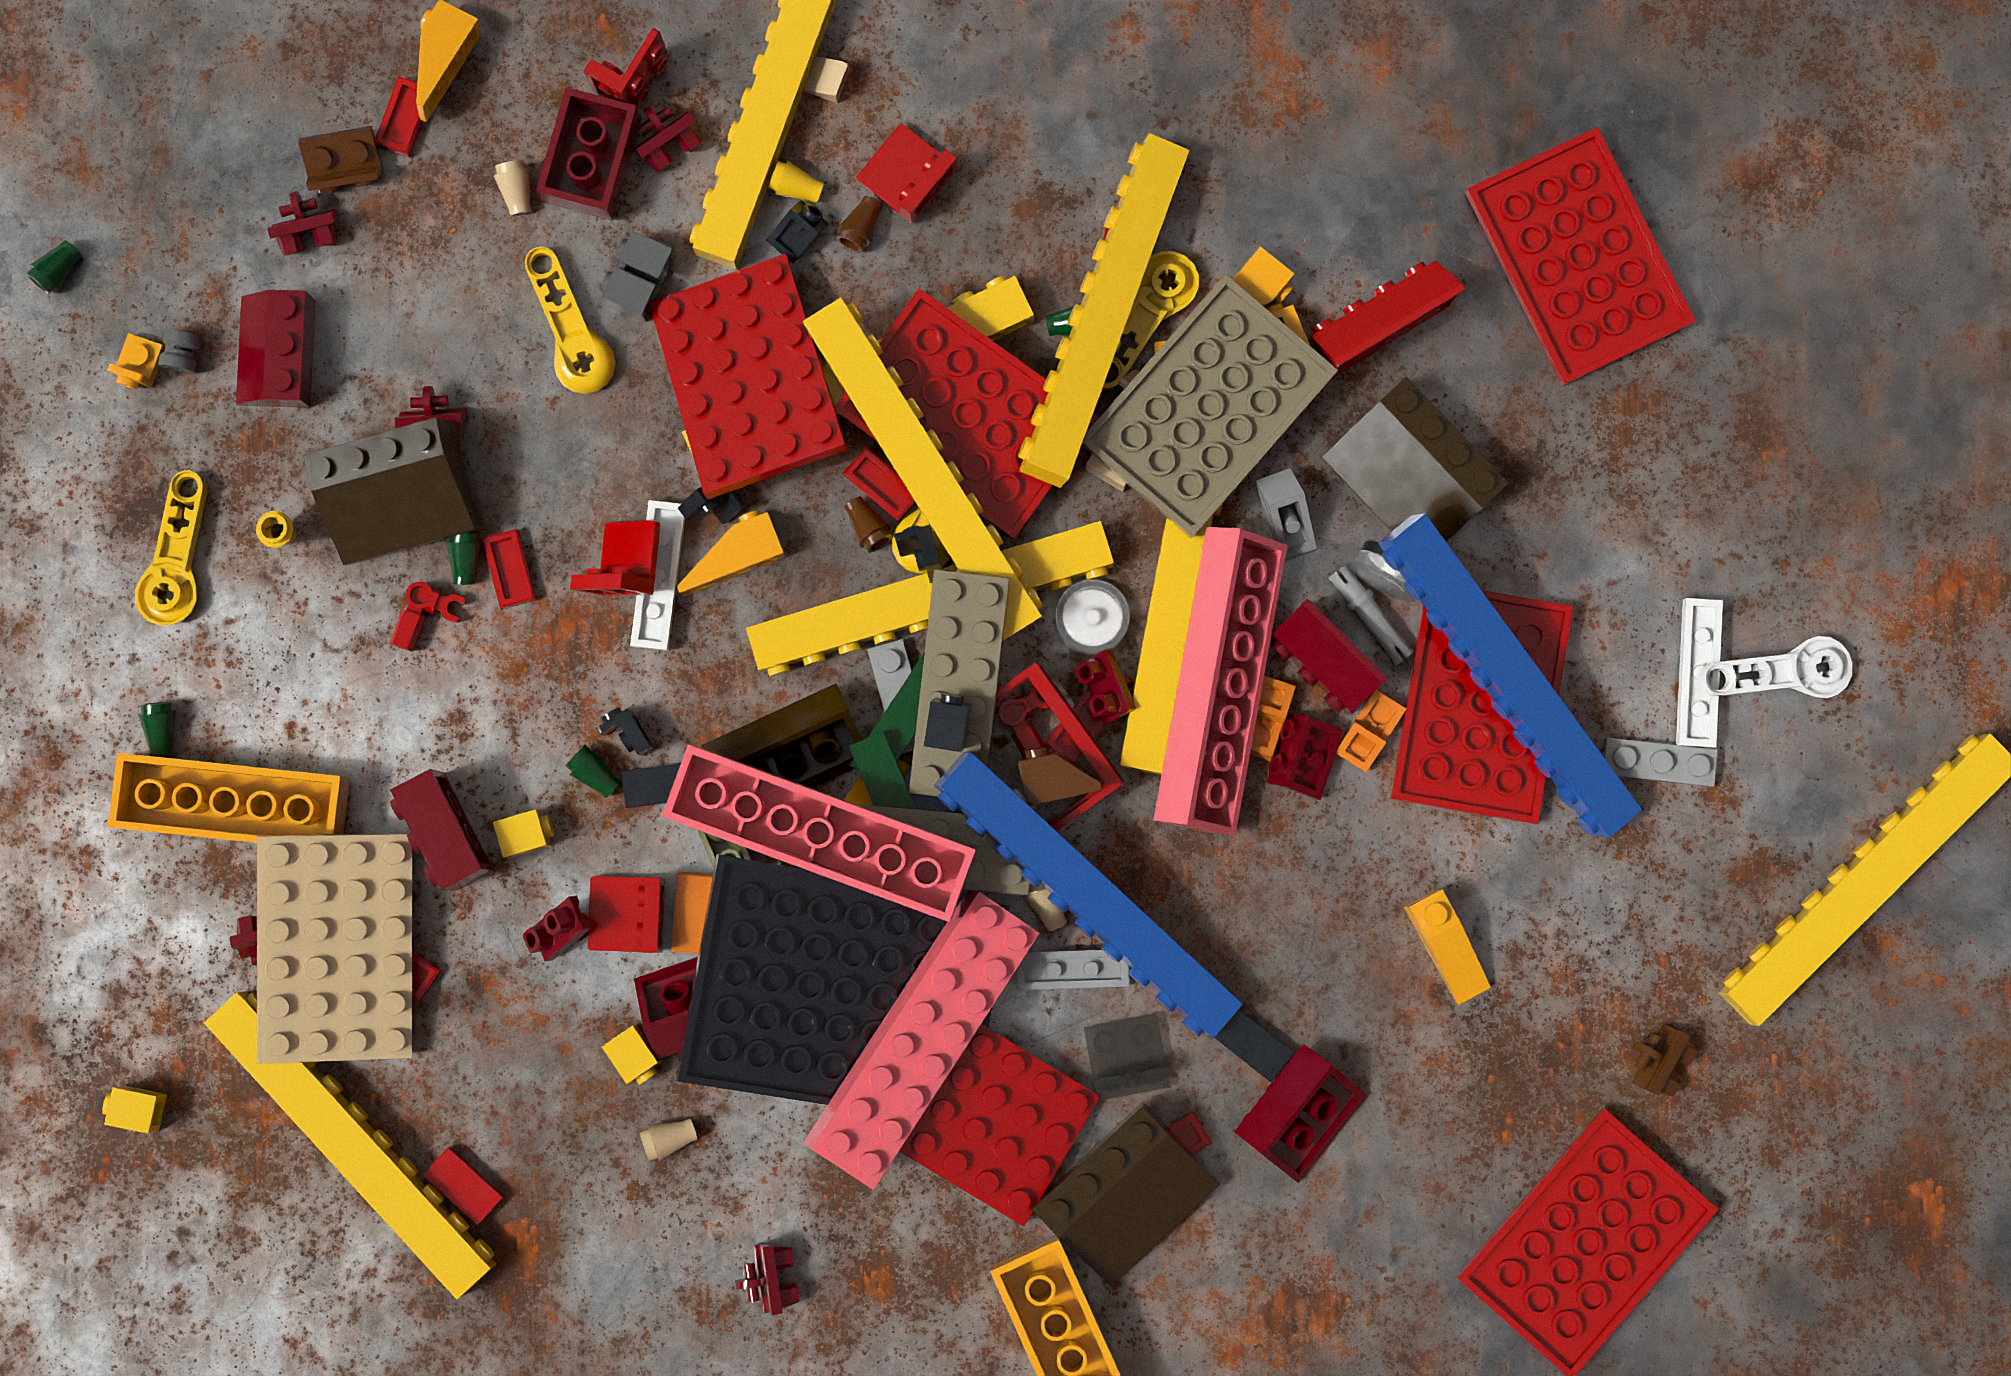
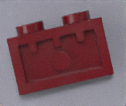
M1289 714L1287 721L1281 728V739L1276 754L1269 764L1267 783L1284 787L1312 799L1321 800L1344 730L1309 716Z

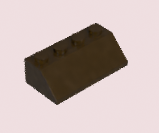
M835 683L701 746L706 750L813 788L854 769L850 766L854 757L849 745L863 739Z

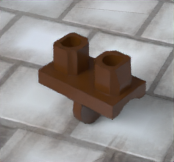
M1663 1024L1657 1035L1651 1034L1646 1045L1635 1041L1632 1048L1641 1054L1635 1064L1639 1069L1631 1083L1658 1096L1660 1093L1671 1097L1675 1096L1681 1084L1680 1079L1671 1074L1677 1061L1688 1066L1693 1062L1698 1053V1049L1689 1042L1691 1036Z

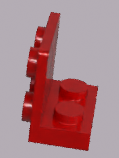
M655 28L651 29L623 77L621 76L622 71L612 63L604 60L600 64L590 59L583 71L592 91L599 96L640 107L648 96L650 90L648 84L654 74L659 76L668 62L667 50L660 31Z
M899 124L856 178L861 185L910 224H913L957 170V157L946 149L940 154L904 124Z
M652 520L606 523L600 569L587 568V574L571 575L570 589L599 596L653 595L660 522Z
M592 876L590 878L588 922L591 929L588 931V950L662 953L665 878Z

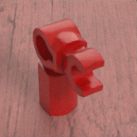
M424 582L412 583L408 586L405 593L408 603L407 609L401 610L389 644L413 652L426 619L422 616L423 611L431 614L439 611L447 621L459 623L460 618L449 613V606L455 602L466 605L467 601L457 594H451L446 597L442 596L441 590L430 587Z
M1034 686L1029 695L1024 696L1022 693L1013 699L1005 700L999 708L1000 721L1005 726L1012 727L1014 730L1011 737L1023 758H1026L1025 751L1045 747L1034 724L1028 725L1026 722L1027 719L1035 715L1033 711L1037 708L1042 710L1050 709L1046 702L1038 698V691Z

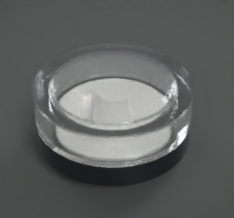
M1365 541L1351 565L1353 573L1379 592L1398 601L1415 604L1417 600L1406 590L1404 586L1406 581L1398 570H1393L1385 562L1382 556L1384 551L1378 542Z
M1087 579L1070 586L1061 596L1055 614L1056 629L1062 641L1073 651L1089 656H1095L1104 649H1114L1124 638L1130 621L1129 606L1123 594L1112 584L1098 579Z

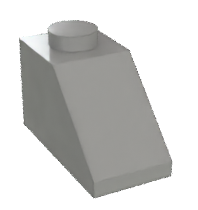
M1289 468L1256 480L1262 509L1275 541L1287 545L1285 560L1317 549L1305 493L1292 470Z

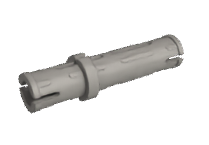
M1344 565L1339 571L1348 583L1343 581L1337 571L1329 577V580L1334 583L1349 604L1346 605L1350 611L1354 610L1391 658L1395 666L1403 661V658L1395 649L1396 646L1406 658L1414 650L1410 648L1371 596L1374 594L1370 588L1366 590L1349 568V565Z

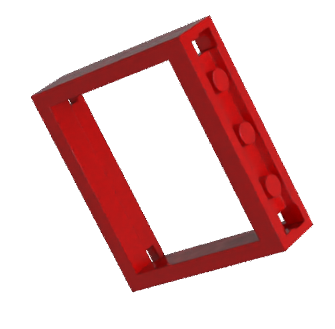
M1037 660L997 689L996 704L1030 680L1103 780L1102 790L1085 794L1047 822L1057 832L1124 784V779Z

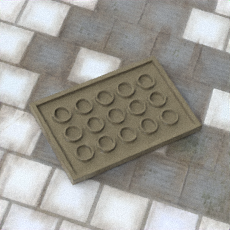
M1225 274L1086 432L1082 445L1192 539L1338 370Z

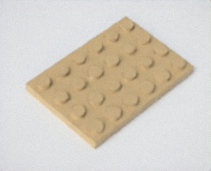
M408 833L257 835V1064L412 1058V846L407 838Z

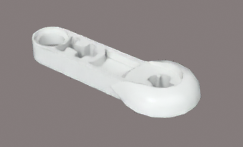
M1817 636L1806 640L1784 655L1722 661L1705 665L1698 675V684L1700 689L1709 696L1792 688L1813 697L1829 698L1838 695L1847 687L1852 677V661L1849 652L1839 641L1831 637ZM1822 658H1824L1823 663L1828 662L1829 670L1824 672V677L1822 676L1823 671L1817 672L1816 664L1821 663ZM1751 668L1753 671L1759 672V678L1755 679L1754 683L1752 679L1736 681L1737 673L1749 672ZM1713 669H1719L1725 675L1726 682L1720 690H1716L1709 683V674Z

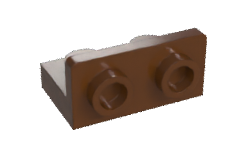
M372 126L299 139L298 144L308 176L306 182L308 191L318 190L319 193H330L338 190L341 185L352 183L356 187H364L375 183L376 179H379L381 176L383 165Z

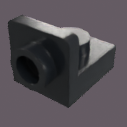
M800 200L788 211L766 241L779 253H786L789 261L794 264L815 238L826 228L828 222L823 219V214L817 207Z
M700 487L678 507V510L686 520L699 513L702 517H705L713 512L721 524H726L745 507V503L736 490L707 499L702 487Z
M930 525L922 527L911 526L902 532L896 533L894 537L899 555L904 557L914 554L919 572L926 570L929 582L933 583L934 569H941Z
M618 707L601 717L603 724L596 727L598 733L602 736H606L621 727L623 731L618 735L629 753L635 750L638 755L644 756L655 749L632 710L625 709L622 711Z

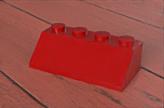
M1435 260L1427 266L1422 261L1405 272L1407 278L1397 284L1390 280L1374 291L1376 297L1366 303L1359 299L1343 309L1345 314L1343 317L1332 322L1331 318H1327L1311 329L1314 334L1308 340L1309 344L1338 370L1333 376L1334 378L1453 306L1465 290L1462 283L1438 261Z

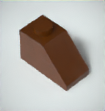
M1047 746L1025 751L1026 758H1021L1018 761L1028 806L1095 792L1103 788L1102 780L1058 751L1048 753Z

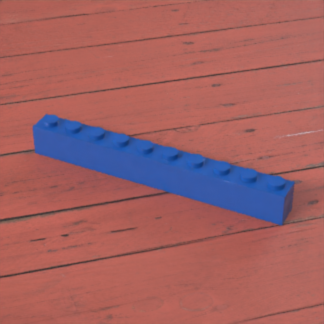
M1425 513L1411 515L1378 542L1384 551L1382 556L1385 562L1393 570H1398L1406 581L1404 586L1408 593L1414 599L1420 600L1428 610L1426 616L1430 623L1436 629L1442 630L1450 640L1448 643L1450 650L1457 658L1464 660L1472 670L1470 676L1476 685L1481 689L1487 690L1493 699L1492 706L1502 718L1508 719L1514 727L1513 734L1517 741L1525 748L1531 750L1537 758L1535 760L1537 768L1546 777H1551L1558 787L1556 792L1559 798L1566 805L1573 807L1579 815L1578 823L1582 829L1591 836L1610 838L1642 810L1427 515Z
M963 752L934 784L941 792L938 795V799L953 812L959 808L968 817L965 823L980 837H983L986 833L996 843L992 847L996 853L1010 863L1014 859L1024 869L1020 874L1036 888L1041 884L1051 894L1047 899L1063 913L1068 909L1078 918L1074 924L1088 937L1092 938L1094 934L1105 943L1101 949L1117 963L1121 959L1132 968L1128 974L1144 988L1148 984L1151 985L1159 993L1155 999L1170 1012H1173L1176 1008L1185 1017L1182 1024L1197 1037L1203 1033L1214 1038L1243 1005L971 752Z

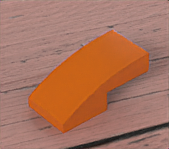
M1264 676L1250 755L1268 761L1271 760L1296 686Z
M1377 688L1369 696L1339 744L1336 754L1364 772H1367L1406 711L1405 705Z
M678 872L671 952L699 954L713 874Z

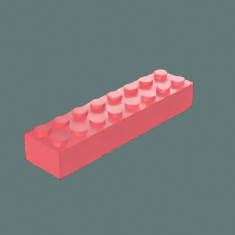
M1206 528L1156 801L1155 821L1203 832L1236 835L1286 557V544L1241 528Z
M688 745L662 814L664 818L948 922L953 918L977 852V848L695 745Z
M968 890L955 909L952 920L946 923L803 1144L874 1190L1040 933L981 892Z

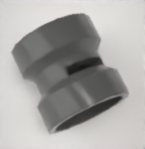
M165 329L163 336L165 350L159 356L158 366L170 371L194 374L197 365L194 355L195 351L200 349L202 337L185 331Z

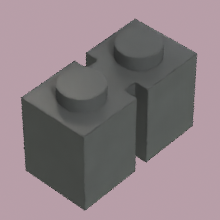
M632 231L629 239L624 238L619 244L615 256L619 264L614 268L613 272L608 271L601 283L600 291L603 292L601 297L607 305L646 322L651 312L649 302L657 300L660 292L655 290V284L632 275L628 271L663 286L676 259V255L672 248Z

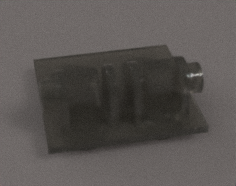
M1157 1014L1083 1027L1095 1091L1100 1096L1098 1101L1171 1087Z

